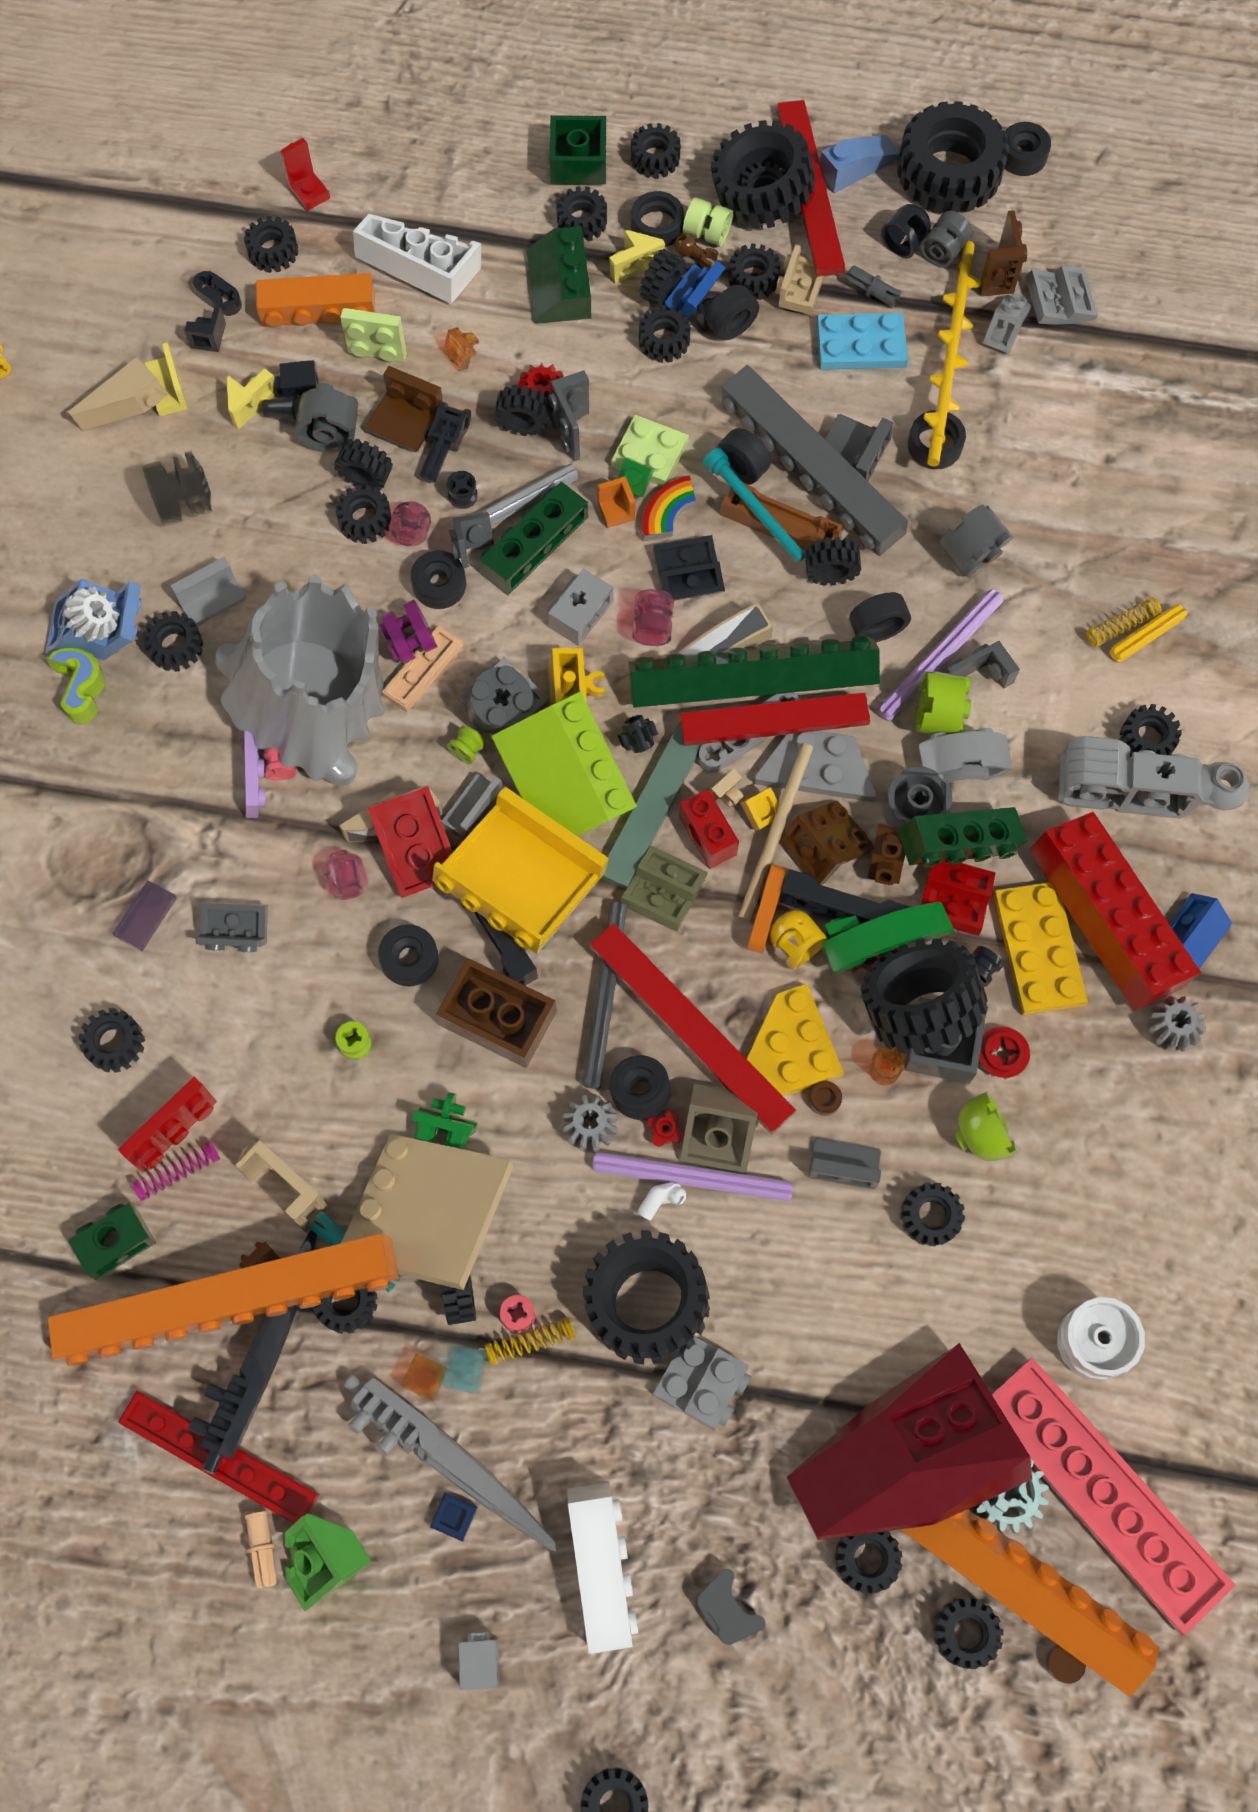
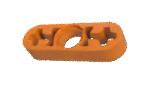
M775 864L771 865L747 950L761 954L764 953L786 876V867Z

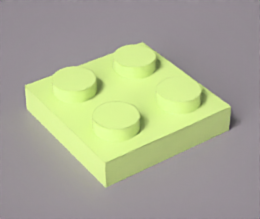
M348 308L342 309L340 318L348 354H354L358 357L380 358L385 361H405L407 351L400 316Z
M635 415L611 460V467L621 470L625 457L631 458L654 468L655 470L650 482L663 487L668 483L688 443L689 435Z

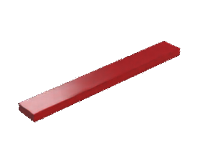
M805 100L778 102L777 112L782 128L788 123L794 127L795 132L799 130L803 134L804 140L806 139L815 175V181H813L815 186L814 192L809 193L810 201L807 206L802 203L800 206L816 277L845 273V262Z
M614 923L590 943V948L721 1084L730 1093L758 1113L757 1121L771 1135L796 1113V1109Z

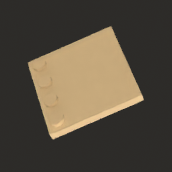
M390 1134L341 1243L382 1233L392 1238L398 1274L464 1290L514 1165L510 1159Z

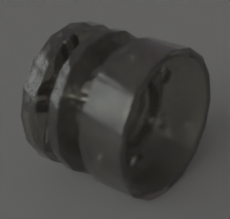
M192 450L184 452L188 466L182 468L177 455L173 456L174 471L168 472L162 460L142 465L151 497L163 527L183 522L181 507L184 506L188 507L194 518L199 517L195 503L200 501L206 514L213 512L211 507L212 493L202 465L194 457Z

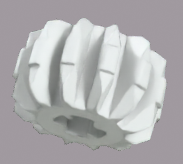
M96 587L89 588L88 590L82 588L78 589L73 596L66 600L65 605L67 608L62 616L70 619L66 628L73 627L76 630L75 637L84 635L87 642L95 639L99 641L108 637V634L116 629L117 624L115 621L120 614L112 610L116 602H109L106 599L107 592L98 594Z

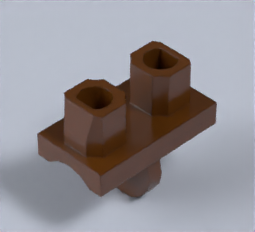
M878 823L868 879H873L876 883L886 885L900 883L905 852L897 832L899 828Z

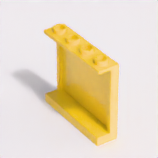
M504 787L497 795L496 805L442 865L438 862L435 863L432 880L442 892L451 893L461 900L466 909L471 912H478L485 917L493 928L499 931L503 930L512 936L521 948L530 949L538 954L605 874L609 858L516 793Z

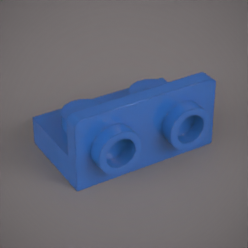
M717 260L710 270L706 266L702 270L693 264L665 301L666 309L670 311L671 306L676 307V313L681 310L684 312V317L687 316L689 319L726 267Z

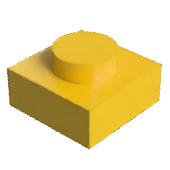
M771 787L742 801L741 805L754 831L773 822L779 803Z

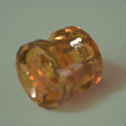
M887 1047L878 1049L869 1064L871 1078L880 1085L895 1083L900 1078L905 1067L903 1055L895 1048L892 1050Z

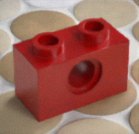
M709 789L680 802L679 818L709 869L737 856L739 840Z

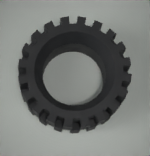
M761 120L758 127L752 128V124L749 123L744 125L745 131L739 133L736 129L731 132L732 139L730 141L724 138L720 143L722 151L715 150L713 154L715 162H711L710 167L720 205L733 210L732 222L737 219L739 226L745 228L748 222H751L752 229H760L761 223H766L767 228L775 227L774 221L781 219L783 224L789 221L788 214L791 212L797 216L802 211L800 204L802 203L807 206L810 201L809 193H813L815 188L813 182L815 181V175L806 139L804 140L803 134L799 130L795 132L794 127L788 123L782 128L781 121L773 120L772 126H768L766 120ZM761 162L762 166H765L766 162H770V167H774L776 163L780 165L779 168L787 170L783 177L770 185L760 188L741 187L744 172H748V167L751 165L756 168V163Z
M925 939L916 941V946L908 948L906 943L899 946L900 952L893 954L889 951L884 954L885 961L879 962L876 960L871 965L873 972L865 973L863 977L865 983L861 984L860 988L861 996L876 1036L880 1042L884 1041L887 1048L892 1050L896 1046L899 1053L907 1054L908 1050L913 1048L915 1055L924 1054L925 1048L930 1047L934 1053L941 1051V1045L947 1042L952 1047L959 1043L958 1036L963 1035L967 1038L974 1033L971 1025L980 1026L983 1022L981 1014H987L988 1007L986 1002H988L975 958L972 953L969 954L965 946L962 945L958 948L957 942L949 940L946 945H943L942 939H933L931 944H926ZM944 992L930 1001L907 1005L922 995Z
M641 1230V1239L635 1240L631 1232L623 1234L625 1243L617 1246L614 1239L607 1243L606 1247L609 1253L604 1257L598 1252L593 1258L596 1265L595 1270L587 1269L585 1278L588 1286H583L586 1314L602 1343L609 1350L611 1348L614 1349L618 1357L626 1360L627 1356H630L634 1363L644 1365L645 1358H651L653 1365L663 1363L662 1356L670 1354L673 1360L681 1356L679 1348L685 1345L689 1350L695 1344L693 1336L695 1333L702 1335L705 1329L704 1317H709L710 1307L708 1299H710L702 1267L699 1266L698 1259L692 1250L688 1253L685 1244L678 1239L672 1243L669 1234L659 1232L658 1239L652 1237L650 1230ZM659 1271L673 1278L681 1289V1300L675 1315L667 1323L655 1329L641 1330L628 1326L616 1314L618 1291L628 1278L639 1272Z

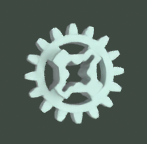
M1031 1459V1468H1032L1033 1463H1034V1461H1033L1032 1459ZM1043 1471L1032 1472V1480L1028 1481L1031 1488V1498L1027 1495L1025 1482L1012 1489V1494L1015 1498L1005 1500L1006 1492L993 1497L990 1504L988 1500L980 1503L973 1511L975 1514L985 1512V1519L991 1523L997 1522L996 1526L999 1532H1004L1007 1524L1012 1533L1019 1532V1523L1026 1529L1032 1528L1033 1525L1030 1517L1042 1519L1043 1514L1038 1510V1506H1045L1049 1503L1048 1500L1041 1497V1492L1049 1489L1048 1485L1039 1484L1038 1479L1043 1476ZM1010 1507H1014L1017 1511L1022 1512L1017 1517L1002 1516Z

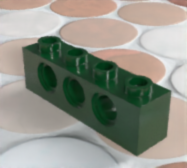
M562 481L556 487L548 489L534 508H528L514 527L507 528L502 534L501 539L493 547L490 546L484 550L479 559L481 575L508 596L588 519V501ZM549 516H557V518H553V519L548 518V517H549ZM530 535L537 536L536 538H528ZM517 555L515 558H508L507 556Z
M1016 807L914 816L897 830L909 866L923 864L925 868L948 861L950 865H955L967 859H974L975 862L985 861L994 856H999V859H1007L1015 856L1018 853L1017 849L1028 842Z

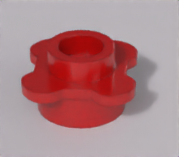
M669 1110L665 1115H656L647 1120V1125L652 1129V1143L655 1146L662 1147L664 1144L678 1143L683 1140L684 1131L679 1127L678 1120L680 1116L676 1111ZM668 1126L669 1130L663 1131L662 1127Z

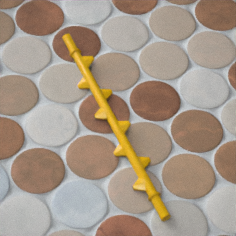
M967 241L963 247L961 262L958 265L959 276L956 292L943 296V301L953 307L950 330H939L938 336L947 345L943 371L929 377V382L939 388L936 412L924 414V420L933 428L932 434L929 437L931 443L927 461L928 465L932 467L938 466L940 462L942 444L945 442L944 432L947 413L958 412L960 408L950 397L954 371L968 365V361L957 354L961 330H971L973 324L964 316L968 289L980 287L981 284L980 280L970 274L973 270L972 261L975 244L972 241Z

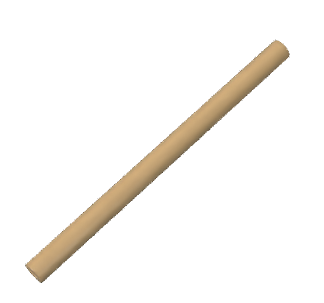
M802 743L738 915V918L743 921L750 922L813 751V746Z

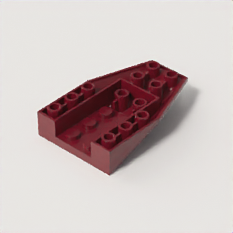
M958 1343L867 1405L789 1474L787 1480L817 1540L935 1525L1032 1480V1469L1029 1453L965 1350Z

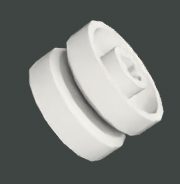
M1098 1297L1083 1302L1063 1318L1057 1332V1347L1063 1362L1073 1373L1087 1380L1103 1381L1128 1372L1139 1362L1145 1349V1331L1140 1318L1128 1305L1115 1298ZM1098 1334L1103 1338L1101 1342L1098 1340Z

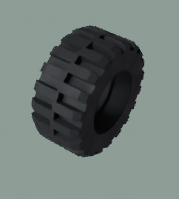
M948 101L940 102L937 107L931 105L923 109V113L921 111L917 113L904 130L897 166L900 184L905 191L908 190V196L913 201L918 200L920 201V206L926 209L928 207L933 208L934 212L942 214L943 211L959 213L962 210L966 213L974 210L975 206L979 208L996 194L998 186H1000L1009 154L1007 135L1002 130V126L997 119L993 120L992 115L988 111L984 110L982 112L974 104L967 106L963 105L961 101L948 104ZM942 151H952L966 156L971 160V163L953 165L939 160L933 154Z

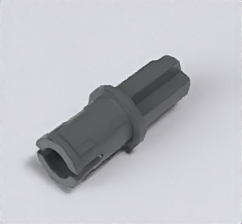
M855 265L847 272L846 281L867 292L866 296L871 297L872 295L888 304L891 308L895 306V300L898 301L901 295V290H897L880 280L881 277L879 275L875 277Z

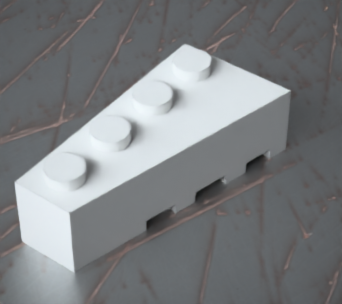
M368 214L353 231L356 258L450 304L454 302L481 269V243L471 241L470 244L458 242V237L446 234L445 238L430 234L429 229L422 227L418 229L405 228L403 222Z
M609 1482L567 1488L569 1516L589 1654L633 1647L631 1635L638 1634L635 1610L628 1611L626 1597L633 1596L630 1573H622L621 1560L628 1559L625 1536L617 1537L615 1524L616 1522H622L620 1500H612Z

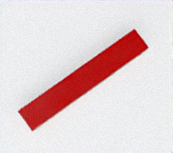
M866 693L680 713L684 746L866 726L871 721Z
M139 1391L135 1392L117 1422L293 1524L302 1516L310 1513L320 1495L239 1448L233 1460L222 1458L215 1474L202 1470L209 1454L199 1449L204 1436L188 1430L192 1421Z

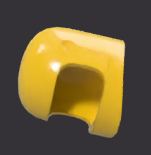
M792 910L779 917L772 925L769 935L773 946L782 949L788 955L786 964L792 971L815 956L822 949L821 944L828 940L815 922L801 910ZM791 936H794L799 946H796L787 940Z

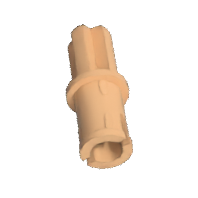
M268 1511L245 1515L250 1549L246 1551L247 1554H251L255 1586L261 1589L271 1587L277 1583L273 1549L276 1548V1544L271 1542L267 1517Z

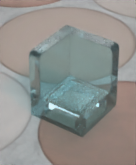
M455 1346L452 1351L449 1370L445 1371L442 1384L444 1388L480 1395L487 1361V1350L482 1348L474 1350Z

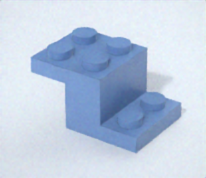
M80 579L55 600L45 654L50 655L53 651L63 647H76L93 654L95 658L105 661L114 653H118L121 648L131 643L136 636L137 626L134 624L136 614L139 612L142 603L141 598H139L141 586L129 581L114 592ZM96 587L98 594L107 592L106 599L109 602H116L112 610L120 615L115 621L117 624L116 629L109 633L108 637L99 641L95 639L87 642L84 635L75 637L76 630L73 627L66 628L70 619L62 616L67 608L65 605L66 600L73 596L78 589L84 588L88 590L89 588Z

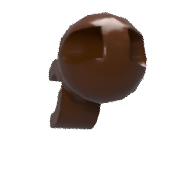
M681 234L675 241L676 252L683 257H695L699 260V265L702 269L705 266L709 270L711 268L712 262L706 258L716 261L719 255L716 249H702L697 246L695 238L689 234Z

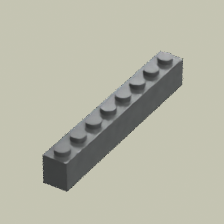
M748 364L721 385V402L724 408L731 414L735 413L741 419L744 428L751 433L754 432L769 452L774 451L780 457L782 465L788 471L793 470L799 476L802 485L808 491L813 490L819 496L822 505L829 511L833 510L839 516L841 523L849 531L853 529L860 536V541L866 549L870 551L873 549L881 556L906 535L908 520Z

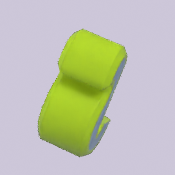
M63 647L53 651L46 659L53 671L71 676L60 705L73 723L78 725L87 724L95 718L98 712V706L94 698L102 692L105 686V673L94 655L81 648Z

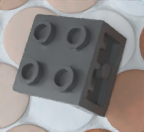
M585 370L551 381L552 394L548 395L549 403L553 410L549 412L552 426L554 429L559 428L562 434L560 436L562 447L565 453H571L574 461L580 459L579 426L576 420L589 414V379Z
M838 414L825 440L869 481L891 440L893 422L882 417L877 427H870L842 414Z

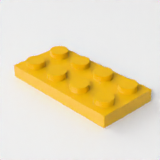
M1051 883L995 890L993 894L1021 1015L1086 1006L1088 999L1064 904Z

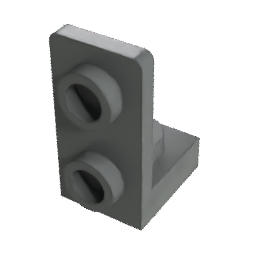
M488 512L453 518L454 529L449 530L454 558L461 559L463 568L469 567L466 549L494 544Z
M997 641L990 646L988 644L980 646L971 656L964 660L962 658L954 660L948 665L946 673L967 676L987 665L990 676L995 681H999L1003 688H1006L1015 682L1020 668L1001 642Z

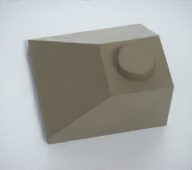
M694 1084L680 1161L746 1174L758 1113L728 1090Z

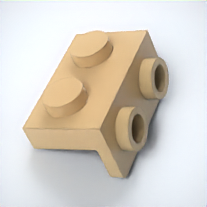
M795 245L792 255L787 254L783 267V271L786 272L785 277L780 276L777 282L775 293L780 294L778 307L812 315L824 276L816 277L813 260L801 257V246Z

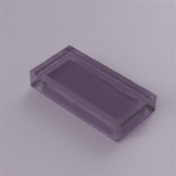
M147 880L112 934L115 938L143 952L177 897L175 894Z

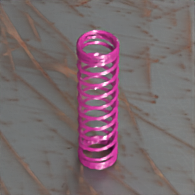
M208 1141L205 1143L208 1151L204 1145H201L206 1162L196 1149L193 1150L199 1167L189 1153H186L192 1171L183 1159L179 1157L185 1176L174 1161H171L177 1179L168 1167L164 1165L170 1184L159 1169H156L161 1180L162 1187L155 1180L152 1173L149 1172L155 1192L144 1177L141 1179L146 1188L147 1195L139 1180L136 1179V1181L132 1182L133 1189L140 1201L143 1202L146 1198L149 1199V1190L155 1195L157 1194V1187L164 1191V1182L168 1186H172V1179L179 1183V1174L186 1179V1169L190 1174H194L193 1165L200 1171L202 1169L201 1162L205 1166H209L208 1157L213 1163L219 1161L220 1157L212 1142Z

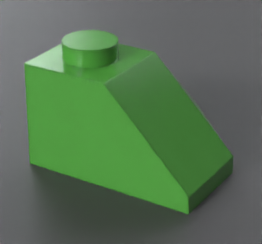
M310 1514L302 1516L285 1532V1547L290 1548L291 1564L285 1566L286 1581L304 1611H307L351 1580L372 1562L353 1530Z

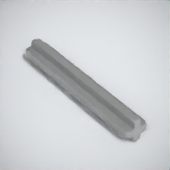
M568 464L479 513L488 512L491 526L541 500L548 489L556 487L561 481L566 485L576 481L578 473L572 464Z

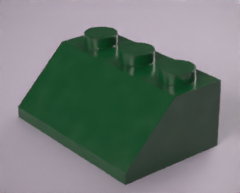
M582 226L552 229L526 250L535 324L592 319L591 292Z

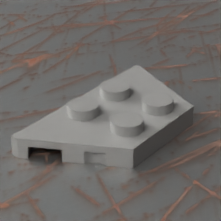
M821 731L787 734L755 777L756 785L785 789L801 744L806 743L813 746V751L798 791L874 802L876 797L875 789L855 737Z

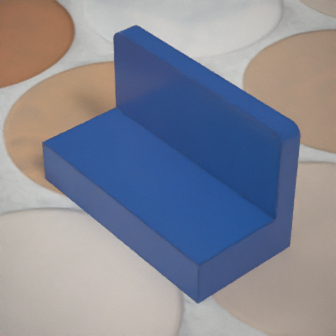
M1195 893L1190 894L1169 923L1199 969L1232 924L1218 898Z

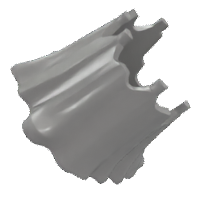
M312 575L308 583L295 592H289L286 583L277 582L273 593L264 606L256 611L240 643H224L216 651L215 664L229 680V684L221 696V704L229 713L238 729L248 731L254 736L255 744L259 749H277L280 755V762L284 767L299 766L306 771L313 781L325 779L336 786L348 785L354 780L357 772L356 761L347 749L348 744L353 740H367L369 738L367 721L373 717L382 716L385 712L381 701V691L384 689V683L379 666L377 612L372 607H368L363 611L348 585L344 584L334 590L322 584V579L317 575Z

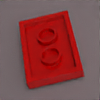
M425 785L368 806L369 815L400 897L404 898L436 886L432 880L434 865L436 862L442 865L453 851L429 786Z
M194 1076L117 1150L142 1173L147 1169L155 1168L164 1158V1152L172 1145L180 1144L189 1134L188 1129L197 1121H203L212 1113L213 1105L217 1102L216 1099Z

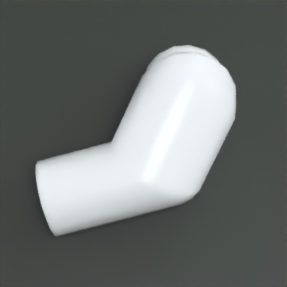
M675 1182L654 1186L647 1194L637 1213L651 1221L661 1204L672 1203L676 1206L681 1205L686 1199V1191L681 1188L680 1184Z

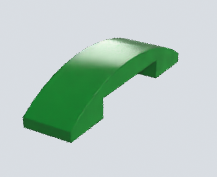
M941 902L928 903L895 911L862 923L823 942L821 947L833 974L862 965L867 958L899 948V946L906 943L908 945L925 939V942L951 934L954 932V928Z

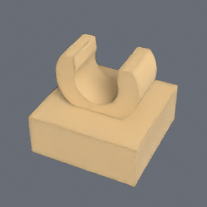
M734 768L725 772L708 788L715 800L721 798L728 807L737 804L744 797L741 791L734 786L742 778Z

